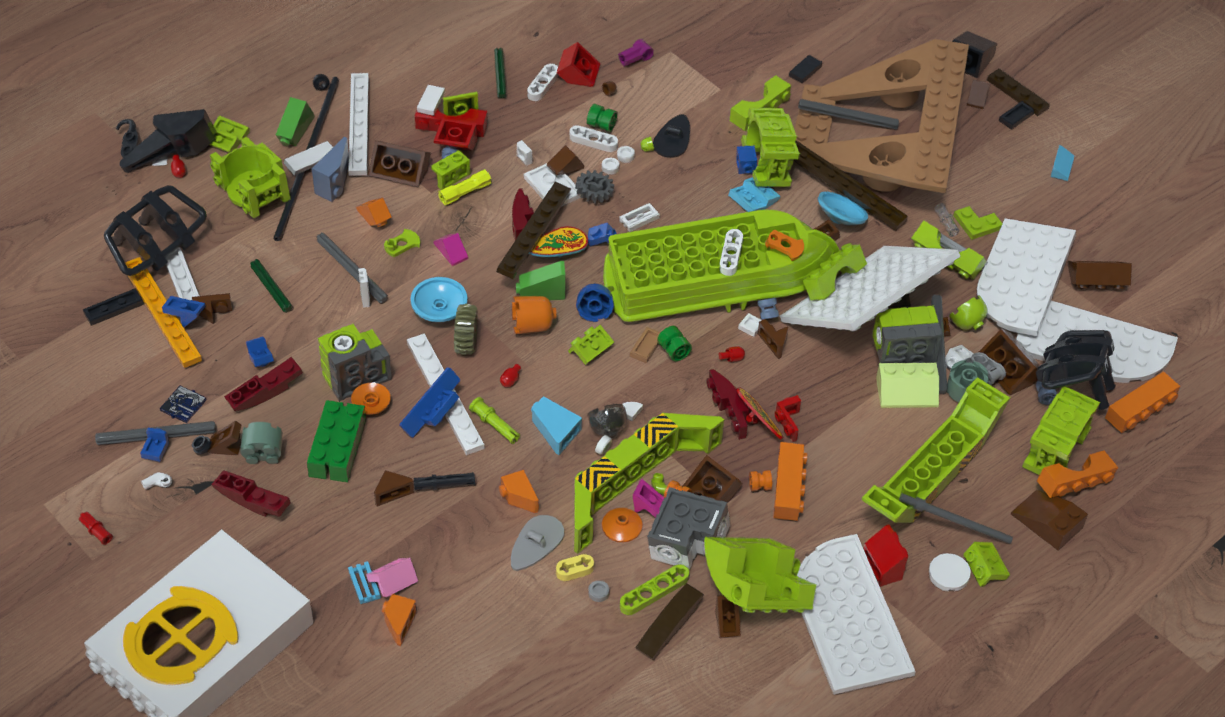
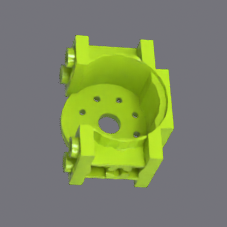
M749 108L748 115L751 122L747 128V135H742L741 143L742 146H755V151L760 152L758 166L753 170L752 174L756 186L790 187L792 180L788 171L791 169L794 159H798L799 151L795 143L797 135L789 114H785L783 108Z
M248 137L241 139V148H236L223 157L217 152L210 154V167L214 172L213 180L215 184L223 190H227L230 201L242 207L246 214L248 213L253 218H256L260 215L258 208L271 203L277 198H280L285 203L290 200V194L282 160L263 142L255 145Z
M1066 386L1062 387L1031 437L1030 453L1022 467L1040 475L1044 467L1057 463L1068 468L1069 456L1076 442L1083 444L1091 431L1092 426L1090 425L1093 415L1098 409L1100 402Z

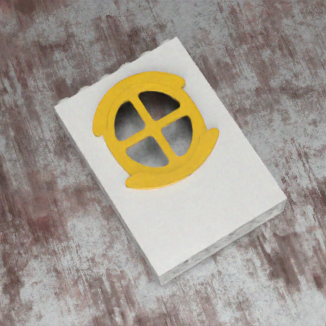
M220 530L84 642L87 650L85 654L90 660V668L96 674H102L108 685L117 687L120 695L124 699L129 698L133 701L134 707L139 712L144 711L147 717H208L313 624L311 604L308 598L227 533ZM189 606L201 610V613L182 629H176L162 617L165 612L178 607ZM211 618L215 622V636L209 648L201 650L187 638V635L205 619ZM152 623H157L171 635V638L154 653L146 655L142 649L144 634ZM176 644H182L196 656L194 661L177 667H164L156 663L159 658Z

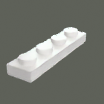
M179 247L166 257L168 261L166 267L178 297L192 300V297L199 296Z

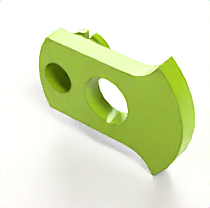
M404 229L401 235L390 238L384 243L386 253L392 257H396L413 247L420 248L419 236L409 229ZM400 241H405L407 243L404 246L397 245V243Z

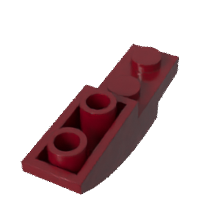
M522 188L518 189L512 207L514 240L517 239L534 213L533 208H529L528 195L524 194Z
M290 357L261 378L255 375L224 397L234 411L251 408L289 389L288 383L303 374V371L295 360Z
M714 369L709 370V378L706 379L708 389L712 390L713 403L717 404L719 411L725 410L727 417H730L732 431L736 432L738 439H745L748 429L746 416L749 414L747 404L737 393L736 387L727 378Z
M225 470L211 484L213 488L230 500L264 517L268 513L280 517L291 504L289 497L260 488L254 480Z

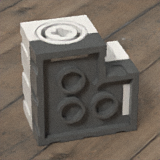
M669 487L667 496L664 498L659 509L660 511L652 524V529L647 536L651 559L671 565L682 564L690 570L696 554H705V537L726 536L730 527L727 502L717 501L713 498L698 496L694 493L679 491Z

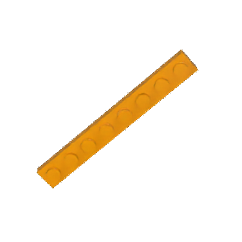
M138 257L125 262L128 268H133L143 261ZM145 269L134 276H128L183 367L186 368L201 362L200 353L177 316L163 313L162 306L167 300L149 271Z

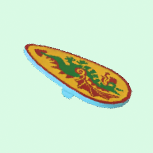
M570 226L560 227L543 235L530 254L539 257H562L563 255L578 253L587 247L588 237L578 228Z

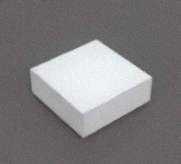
M523 141L517 143V157L528 166L532 164V150Z
M748 313L739 324L738 329L755 337L758 333V325L761 319Z

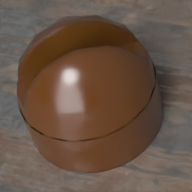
M608 81L602 84V90L606 96L616 92L617 85L614 82Z

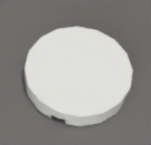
M940 554L930 563V580L936 587L944 591H959L969 582L971 572L969 565L963 558L955 554Z

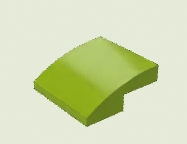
M219 115L213 124L217 131L216 140L210 145L231 153L232 150L241 144V139L247 137L250 129L245 125Z

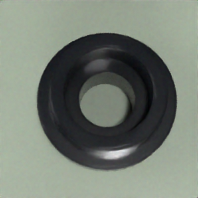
M317 74L313 78L312 84L316 90L322 91L328 88L330 80L324 74Z
M203 435L196 437L192 442L193 451L198 455L208 452L211 446V439Z

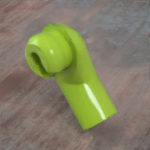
M655 473L651 479V484L658 493L664 495L667 488L663 481L664 476L661 473Z

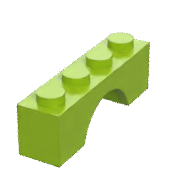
M775 75L764 84V98L755 102L741 100L731 108L729 121L746 131L751 122L748 115L749 108H778L780 104L788 101L790 98L791 85Z
M923 221L911 238L914 242V247L943 249L940 243L942 235L939 229ZM967 248L959 252L960 257L952 265L946 267L951 270L955 268L962 277L966 279L970 277L974 280L986 264V260L982 255Z
M849 243L843 245L840 251L832 254L829 260L822 262L819 268L809 273V276L803 282L810 300H825L835 291V278L839 270L842 273H857L867 265L860 244L852 245Z

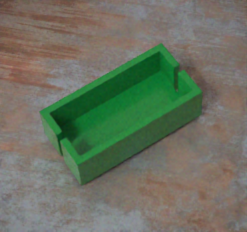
M326 400L307 460L309 477L327 479V464L329 465L330 480L348 483L366 423L365 405L347 403V406H344L343 402Z

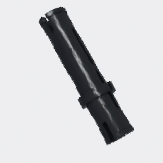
M474 472L442 476L432 474L429 477L414 478L415 491L475 485Z

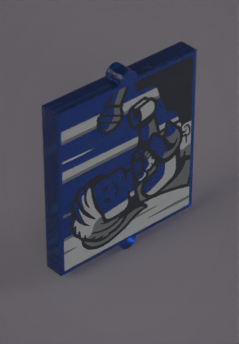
M180 385L159 409L161 412L170 415L172 419L176 418L187 423L207 399L195 393V390L191 391Z

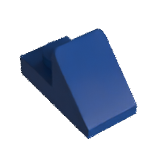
M170 296L162 306V311L166 314L179 316L184 328L197 318L204 309L205 303Z

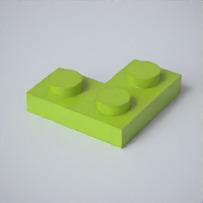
M970 206L956 210L953 214V217L971 240L1000 231L1003 225L995 213L979 218Z

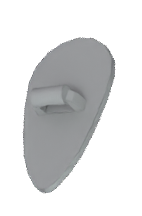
M539 515L530 519L521 530L512 549L511 568L515 571L526 569L550 554L564 538L562 523L549 515Z

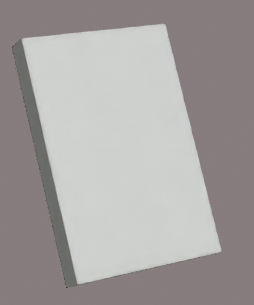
M547 164L524 173V179L542 199H544L555 181L571 188V192L562 206L581 197V194L576 193L577 189H575L574 182L566 174L557 176Z

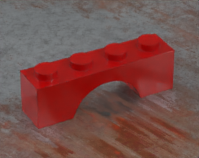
M438 108L434 116L419 113L416 110L415 129L437 132L442 118L477 123V137L484 138L488 124L486 110L469 109L466 113L458 116L445 115Z

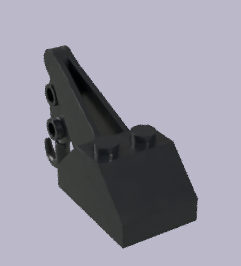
M205 109L154 115L153 125L156 130L139 145L136 123L132 119L121 120L116 126V130H119L122 125L129 124V129L124 134L122 140L121 156L123 159L119 162L120 167L125 173H129L172 153L179 155V157L198 155L216 140L217 132Z

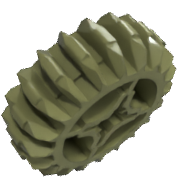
M460 304L457 308L454 329V350L457 354L472 355L474 353L478 324V311L475 305Z

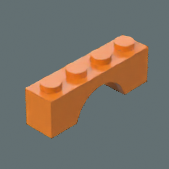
M1103 450L1089 454L1082 467L1083 471L1070 470L1057 463L1044 467L1036 481L1050 498L1064 496L1066 493L1078 492L1083 488H1091L1100 483L1110 482L1113 480L1118 466Z

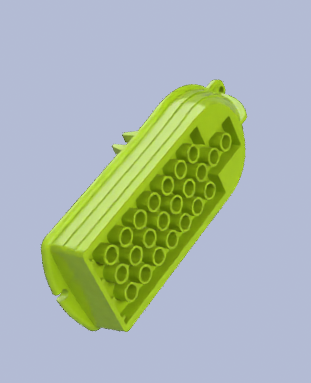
M756 210L611 235L608 238L609 253L605 256L603 282L604 286L612 291L613 310L625 322H635L725 306L729 313L731 312L732 304L740 303L741 310H744L747 302L785 297L806 291L803 280L809 276L811 271L819 268L822 262L829 260L832 254L840 250L830 236L821 231L813 230L810 226L788 213L777 210ZM731 229H737L743 233L739 263L736 273L726 276L720 272V260L726 233ZM773 230H777L793 239H802L804 242L803 253L798 259L791 261L788 255L776 249H770V246L767 248L765 241ZM781 242L782 246L786 248L790 247V244L788 242ZM734 250L727 251L730 255L737 253Z

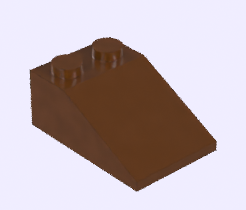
M706 455L682 487L686 486L692 489V493L698 496L728 502L743 483Z
M1039 490L1034 491L1011 512L1013 517L1057 551L1083 529L1088 516L1085 511L1073 502L1059 497L1050 498L1047 493Z

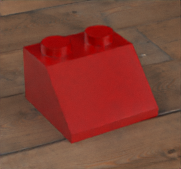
M576 42L563 50L556 73L568 84L593 87L601 63L579 42Z
M442 118L434 138V143L439 146L473 151L477 141V123Z

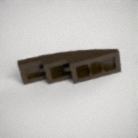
M686 583L661 611L635 648L652 660H655L665 644L668 645L678 628L681 630L704 594Z

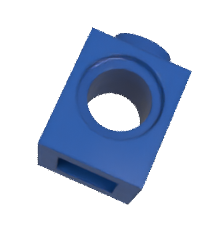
M737 146L736 164L738 174L753 173V170L756 169L757 156L755 146Z

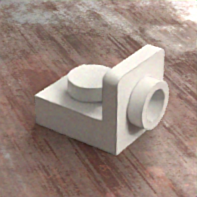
M963 345L950 348L945 357L946 368L951 371L952 366L961 360L971 362V356L974 353Z

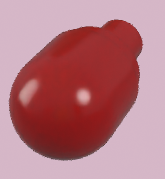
M174 155L171 162L172 174L176 178H182L186 174L185 163L180 160L179 155Z
M740 346L727 348L725 352H719L718 356L720 360L727 359L728 362H737L745 357V351Z
M515 364L512 368H508L503 372L500 377L502 386L511 387L518 380V372L521 370L519 364Z

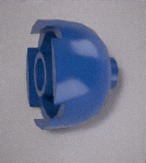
M597 283L588 284L583 287L578 293L576 307L580 316L592 322L608 318L614 307L613 296L610 290Z

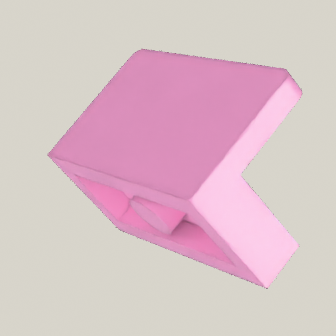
M399 558L366 574L369 582H378L383 597H388L418 581L411 558Z

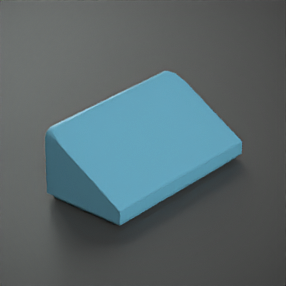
M1059 145L1051 177L1068 181L1074 155L1061 145Z

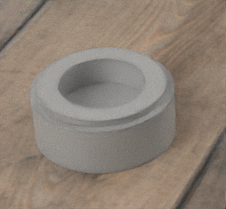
M600 580L592 582L588 589L590 599L595 602L605 601L609 597L608 584Z

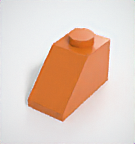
M383 198L373 199L356 207L357 211L370 226H383L387 224L388 219L392 218Z
M524 470L501 477L499 491L501 496L506 498L508 504L533 513L539 512V500Z
M391 594L389 601L384 602L382 613H384L385 623L396 644L401 646L416 614V600Z

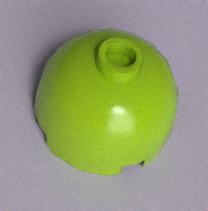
M978 295L977 299L973 297L957 308L959 312L955 315L952 312L949 317L962 330L972 328L977 330L984 325L983 320L987 317L988 310L984 300Z

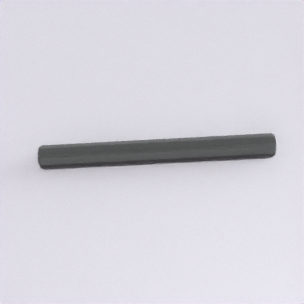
M800 99L798 104L799 109L892 129H897L899 126V120L895 118Z
M325 233L318 234L316 237L317 242L360 283L358 269L361 268ZM367 275L369 293L379 303L387 301L388 295Z
M933 295L931 306L934 305L942 331V339H940L941 343L936 360L939 375V394L947 393L942 297L940 295Z
M214 421L150 427L166 431L168 438L216 432ZM148 428L96 433L95 441L96 444L102 445L147 440L146 431Z

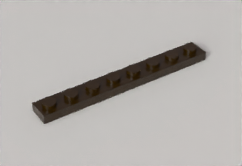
M796 140L795 143L799 151L798 159H794L796 163L894 230L899 229L907 221L908 216Z
M556 181L554 182L497 267V273L510 279L515 278L569 196L571 188Z

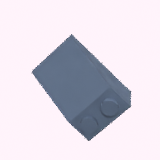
M343 137L312 168L315 194L330 202L339 197L344 189L349 168V151L346 137Z

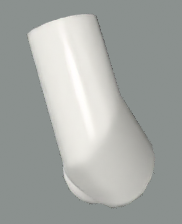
M158 472L142 480L141 483L145 490L154 485L168 487L172 483V478L168 474Z

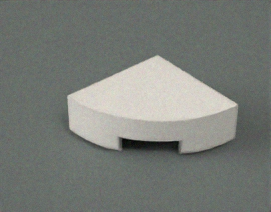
M626 402L616 408V413L633 421L642 411L643 404Z

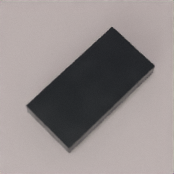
M808 55L789 71V77L804 83L822 67L823 62Z
M1021 101L999 117V122L1012 130L1031 117L1035 110Z

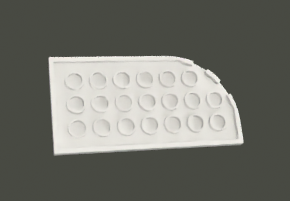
M1005 218L988 257V264L984 267L977 286V296L980 295L987 306V318H991L997 322L998 326L1006 330L1037 336L1076 237V230Z
M1055 301L1050 302L1037 336L1018 333L1016 338L1034 359L1045 362L1043 356L1045 348L1055 344L1062 333L1070 330H1107L1111 333L1115 347L1113 355L1109 356L1113 370L1112 376L1114 382L1129 383L1130 380L1140 379L1145 381L1153 378L1161 370L1163 371L1171 361L1178 339L1175 336Z
M854 534L836 538L817 546L815 551L808 557H805L799 567L797 576L817 584L813 609H805L801 613L833 695L914 676L915 669L858 535Z

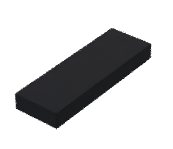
M134 288L83 309V313L92 326L142 306L144 302L137 289Z

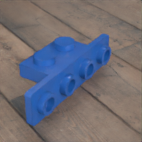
M447 367L399 424L409 437H414L424 424L436 426L443 420L444 415L454 407L459 396L452 390L460 382V378L451 368Z

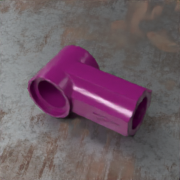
M638 39L631 48L618 53V58L623 66H627L640 59L643 61L649 60L653 56L654 50L643 39Z

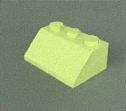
M879 363L876 381L881 408L939 406L937 363Z

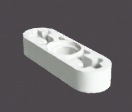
M545 65L528 87V98L530 100L539 101L547 93L559 76L556 73L557 65ZM540 81H546L547 83H546V84H541V83H539V82H540Z
M573 126L570 129V140L572 142L606 152H614L618 148V139L614 135L582 126ZM596 137L598 140L593 141L589 138Z
M731 229L726 233L720 260V272L723 275L731 276L737 271L743 244V233L740 230ZM734 250L737 253L730 255L727 251Z

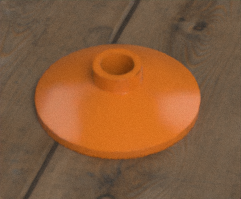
M378 383L362 384L351 395V403L365 405V413L367 415L384 411L391 400L388 389Z
M615 508L607 512L603 517L602 530L613 541L629 542L640 535L642 520L631 509Z

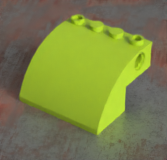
M705 537L704 545L707 565L715 585L728 600L743 607V611L754 613L755 609H759L762 612L771 613L772 609H775L776 611L787 613L788 609H792L795 612L813 609L817 584L791 573L796 549L771 538Z

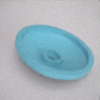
M821 192L818 196L820 207L836 224L860 225L868 219L867 212L847 197L833 192Z
M446 277L426 279L419 283L411 293V306L414 312L419 317L432 322H445L454 319L458 306L460 304H467V293L464 287L459 282Z

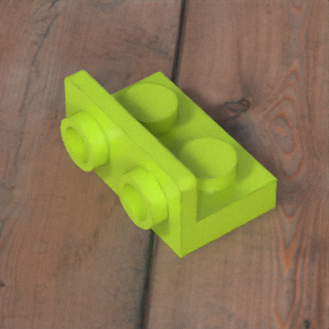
M459 150L431 165V169L437 174L438 188L442 190L470 175V159Z
M601 325L595 329L592 326L584 332L585 336L582 339L577 337L570 343L572 347L568 352L572 353L574 351L586 365L610 347L614 341Z
M973 542L964 553V557L980 586H985L990 580H1006L1010 576L992 542Z

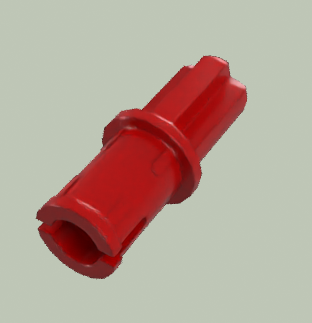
M82 512L80 514L79 521L88 529L90 535H94L103 545L110 543L113 535L103 527L101 521H97L89 512Z

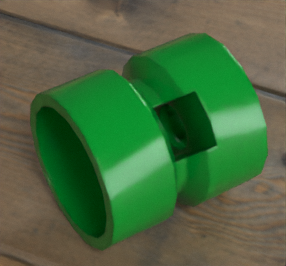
M593 104L588 112L586 123L596 128L600 126L601 130L611 132L616 125L618 112L609 108L605 110L603 106Z
M677 326L665 328L657 338L658 343L666 350L672 361L675 362L686 358L692 350V345L686 337H683L684 335Z

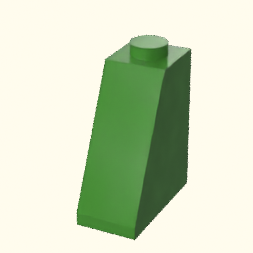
M290 97L276 132V136L281 144L296 146L313 121L315 114L306 101Z
M564 261L519 275V283H516V294H520V296H544L549 300H565Z

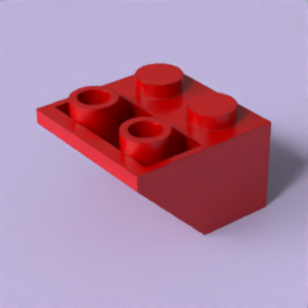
M888 524L866 541L863 547L880 587L902 580L908 559V552L900 544L897 532L893 531L890 524Z

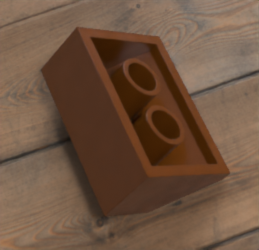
M375 140L368 175L419 187L428 170L431 152Z
M1068 261L1071 284L1077 285V288H1088V285H1095V288L1105 289L1107 285H1114L1113 288L1125 289V285H1131L1132 263L1117 261Z
M1000 329L979 351L1004 367L1006 376L1004 379L997 381L1009 395L1032 386L1038 380L1036 372L1040 365L1008 331Z

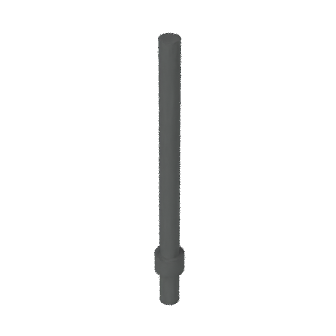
M903 493L899 497V501L913 506V509L918 511L924 510L1008 544L1012 542L1013 537L928 504L926 500L919 497L913 498Z

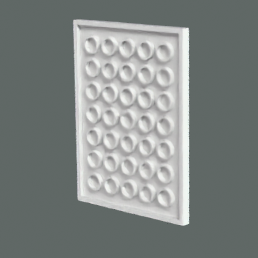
M883 246L865 258L867 265L857 273H843L835 278V291L825 300H810L807 297L780 315L781 321L791 325L800 324L802 326L809 325L826 327L827 329L836 328L838 330L856 331L861 328L863 323L873 320L876 314L887 310L889 305L900 301L902 296L913 292L915 287L926 283L931 276L939 274L944 267L952 265L960 257L959 251L954 249Z

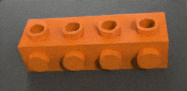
M1163 371L1110 405L1105 419L1121 433L1127 429L1131 430L1141 420L1145 421L1155 411L1159 412L1167 403H1173L1178 398L1180 385Z
M780 442L773 518L798 521L799 513H803L804 501H800V497H804L805 485L801 483L806 478V469L803 468V464L806 465L807 453H804V444Z

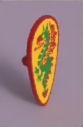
M738 387L736 389L737 393L752 410L746 416V420L753 424H757L761 420L782 440L783 435L765 410L747 391Z

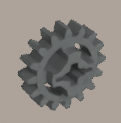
M587 170L586 174L581 173L580 177H577L575 189H577V194H581L580 198H587V202L593 200L596 203L599 200L603 203L604 199L608 201L609 197H612L615 184H613V179H609V175L604 176L602 171L597 173L594 170L591 173Z

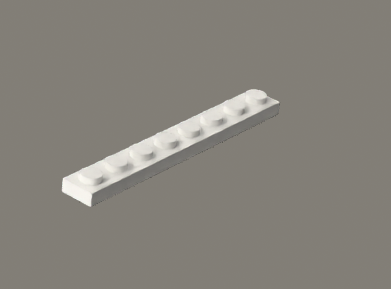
M351 73L349 176L367 175L368 73Z
M421 334L407 339V345L429 387H431L443 373L444 369L426 335ZM458 398L454 407L445 414V417L466 455L483 450L484 443L460 398Z

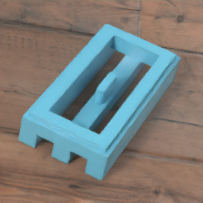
M368 561L364 562L362 566L357 564L355 568H352V566L348 567V572L360 604L380 599L376 582H370L374 595L371 596L363 571H366L367 574L372 572ZM355 573H359L367 596L363 598Z

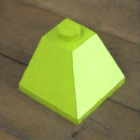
M477 92L443 98L444 114L448 116H458L466 113L469 109H478Z

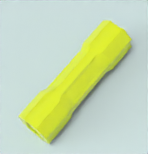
M483 169L456 185H451L438 191L440 201L444 205H448L475 189L491 184L490 174Z

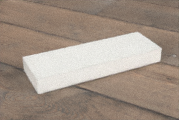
M326 141L286 158L284 164L293 175L299 174L314 167L333 147Z

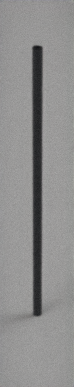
M338 77L332 78L306 150L314 147L339 82ZM305 171L296 175L290 191V200L286 202L273 237L275 241H280Z

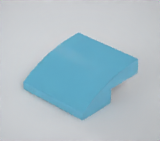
M753 177L744 180L743 186L730 189L728 194L747 212L765 210L781 197L769 186H756Z

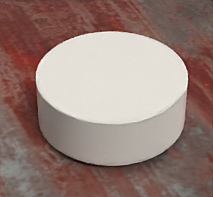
M622 146L617 150V159L619 161L629 163L634 160L635 151L633 148Z
M615 158L604 159L602 161V171L606 174L617 173L619 171V161Z
M604 435L598 442L595 452L604 455L609 449L612 439Z

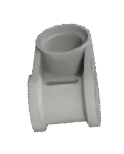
M984 353L972 354L970 363H973V361L979 362L987 369L989 385H993L996 380L1005 378L1006 372L1001 364L995 362Z

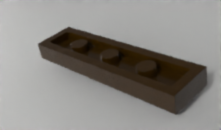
M997 69L988 75V82L1016 102L1020 103L1022 101L1033 108L1036 116L1049 109L1050 103L1001 69Z

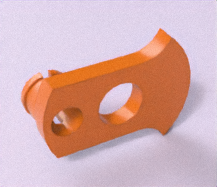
M773 230L765 241L767 248L770 246V249H776L788 255L791 261L798 259L804 250L802 239H793L777 230ZM781 242H788L790 244V247L786 248L782 246Z

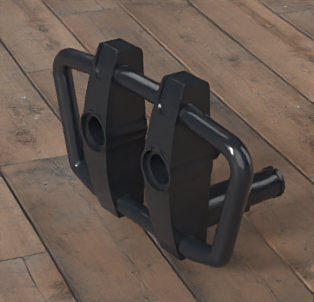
M167 185L153 192L149 191L141 198L139 203L127 212L122 211L118 214L104 232V240L123 274L134 276L150 266L158 271L168 263L166 257L179 247L186 250L195 242L192 235L206 221L207 213L202 206L177 188ZM171 193L198 212L199 218L187 228L180 215L159 196ZM142 210L141 216L138 219L140 224H138L132 216ZM155 219L161 229L174 242L161 251L153 240L152 235L141 225L147 226L151 220ZM167 219H171L173 224L168 223ZM126 239L133 249L146 260L133 268L126 266L117 248ZM139 240H144L146 245L141 244Z
M1070 330L1062 333L1055 344L1045 348L1043 353L1045 363L1038 366L1036 375L1042 387L1052 390L1089 381L1095 400L1100 402L1098 410L1107 409L1109 403L1106 391L1113 390L1116 387L1109 356L1113 355L1115 349L1111 333L1107 330Z

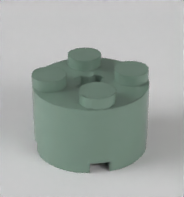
M961 360L952 366L947 382V393L952 399L960 402L966 392V388L977 377L988 383V371L979 362L973 361V363L966 362L967 360Z
M268 422L248 424V428L245 429L244 427L242 429L241 455L246 458V462L249 464H257L258 461H266L270 464L277 463L278 458L281 456L283 431L278 426L276 429L271 427V423Z

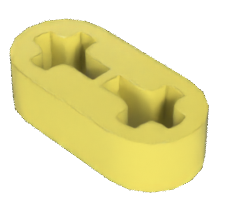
M583 554L559 561L556 565V576L561 581H569L589 575L594 570V559L590 555Z

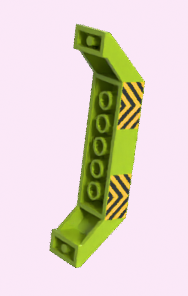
M977 377L966 388V392L952 415L883 487L873 485L862 497V501L895 523H913L923 511L913 509V506L899 501L900 495L903 493L913 498L919 497L926 500V503L931 504L981 450L1010 401V397Z
M661 413L659 416L653 417L643 428H638L628 439L622 440L616 448L610 449L600 460L594 461L585 471L579 472L575 477L574 551L579 554L593 543L594 519L591 517L593 514L676 451H704L709 454L722 444L724 419L719 416Z

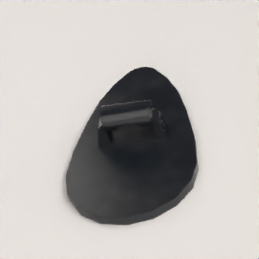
M680 114L675 116L657 133L653 139L654 151L658 155L674 158L684 154L687 150L690 138V123L686 115Z

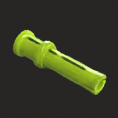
M477 397L472 401L469 410L480 416L482 422L489 423L511 444L519 440L520 434L496 414L493 407L485 404L482 397Z

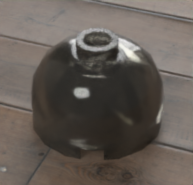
M623 404L606 405L604 410L599 411L596 408L587 414L589 424L595 434L600 436L607 435L611 439L618 437V433L624 430L628 421Z

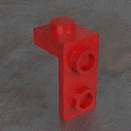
M798 395L791 398L787 397L777 402L776 411L774 412L775 418L782 424L786 436H789L793 442L797 441L799 430L790 416L800 412L801 399Z

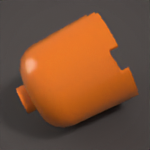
M513 296L512 320H516V327H513L515 334L543 332L550 329L553 319H556V308H552L548 298L544 296Z

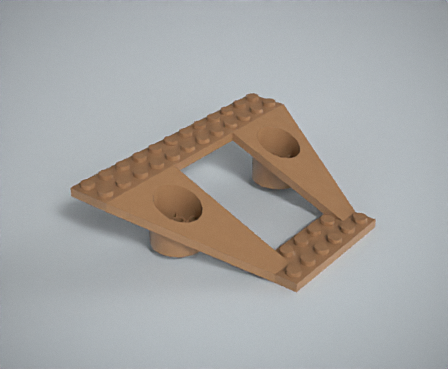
M934 39L822 87L809 84L804 85L801 99L833 106L839 100L879 96L883 102L890 106L904 108L917 102L920 90H926L919 132L827 143L833 116L799 109L794 129L797 135L796 140L841 171L863 176L865 183L872 189L889 192L898 189L900 186L946 193L969 45Z

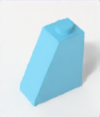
M544 396L539 402H535L531 408L533 423L558 455L563 452L582 430V417Z

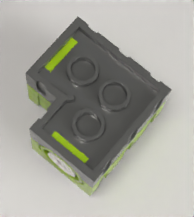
M934 305L927 307H903L887 309L876 314L872 336L880 363H936L942 331Z
M351 324L318 338L321 368L323 369L322 376L339 402L351 397L353 391L362 384H381L392 380L390 355L373 329L359 333L355 325Z

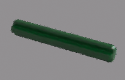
M495 48L497 97L505 98L504 53L502 48Z
M258 259L251 261L252 270L282 311L285 313L291 311L292 304Z

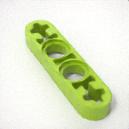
M682 564L675 565L626 593L620 599L621 612L625 615H633L685 585L689 580V569ZM664 581L669 586L667 588H660L657 584ZM644 591H648L652 594V596L649 598H644L640 594ZM625 603H628V604H632V603H633V606H632V607H631L630 605H626V606H625Z

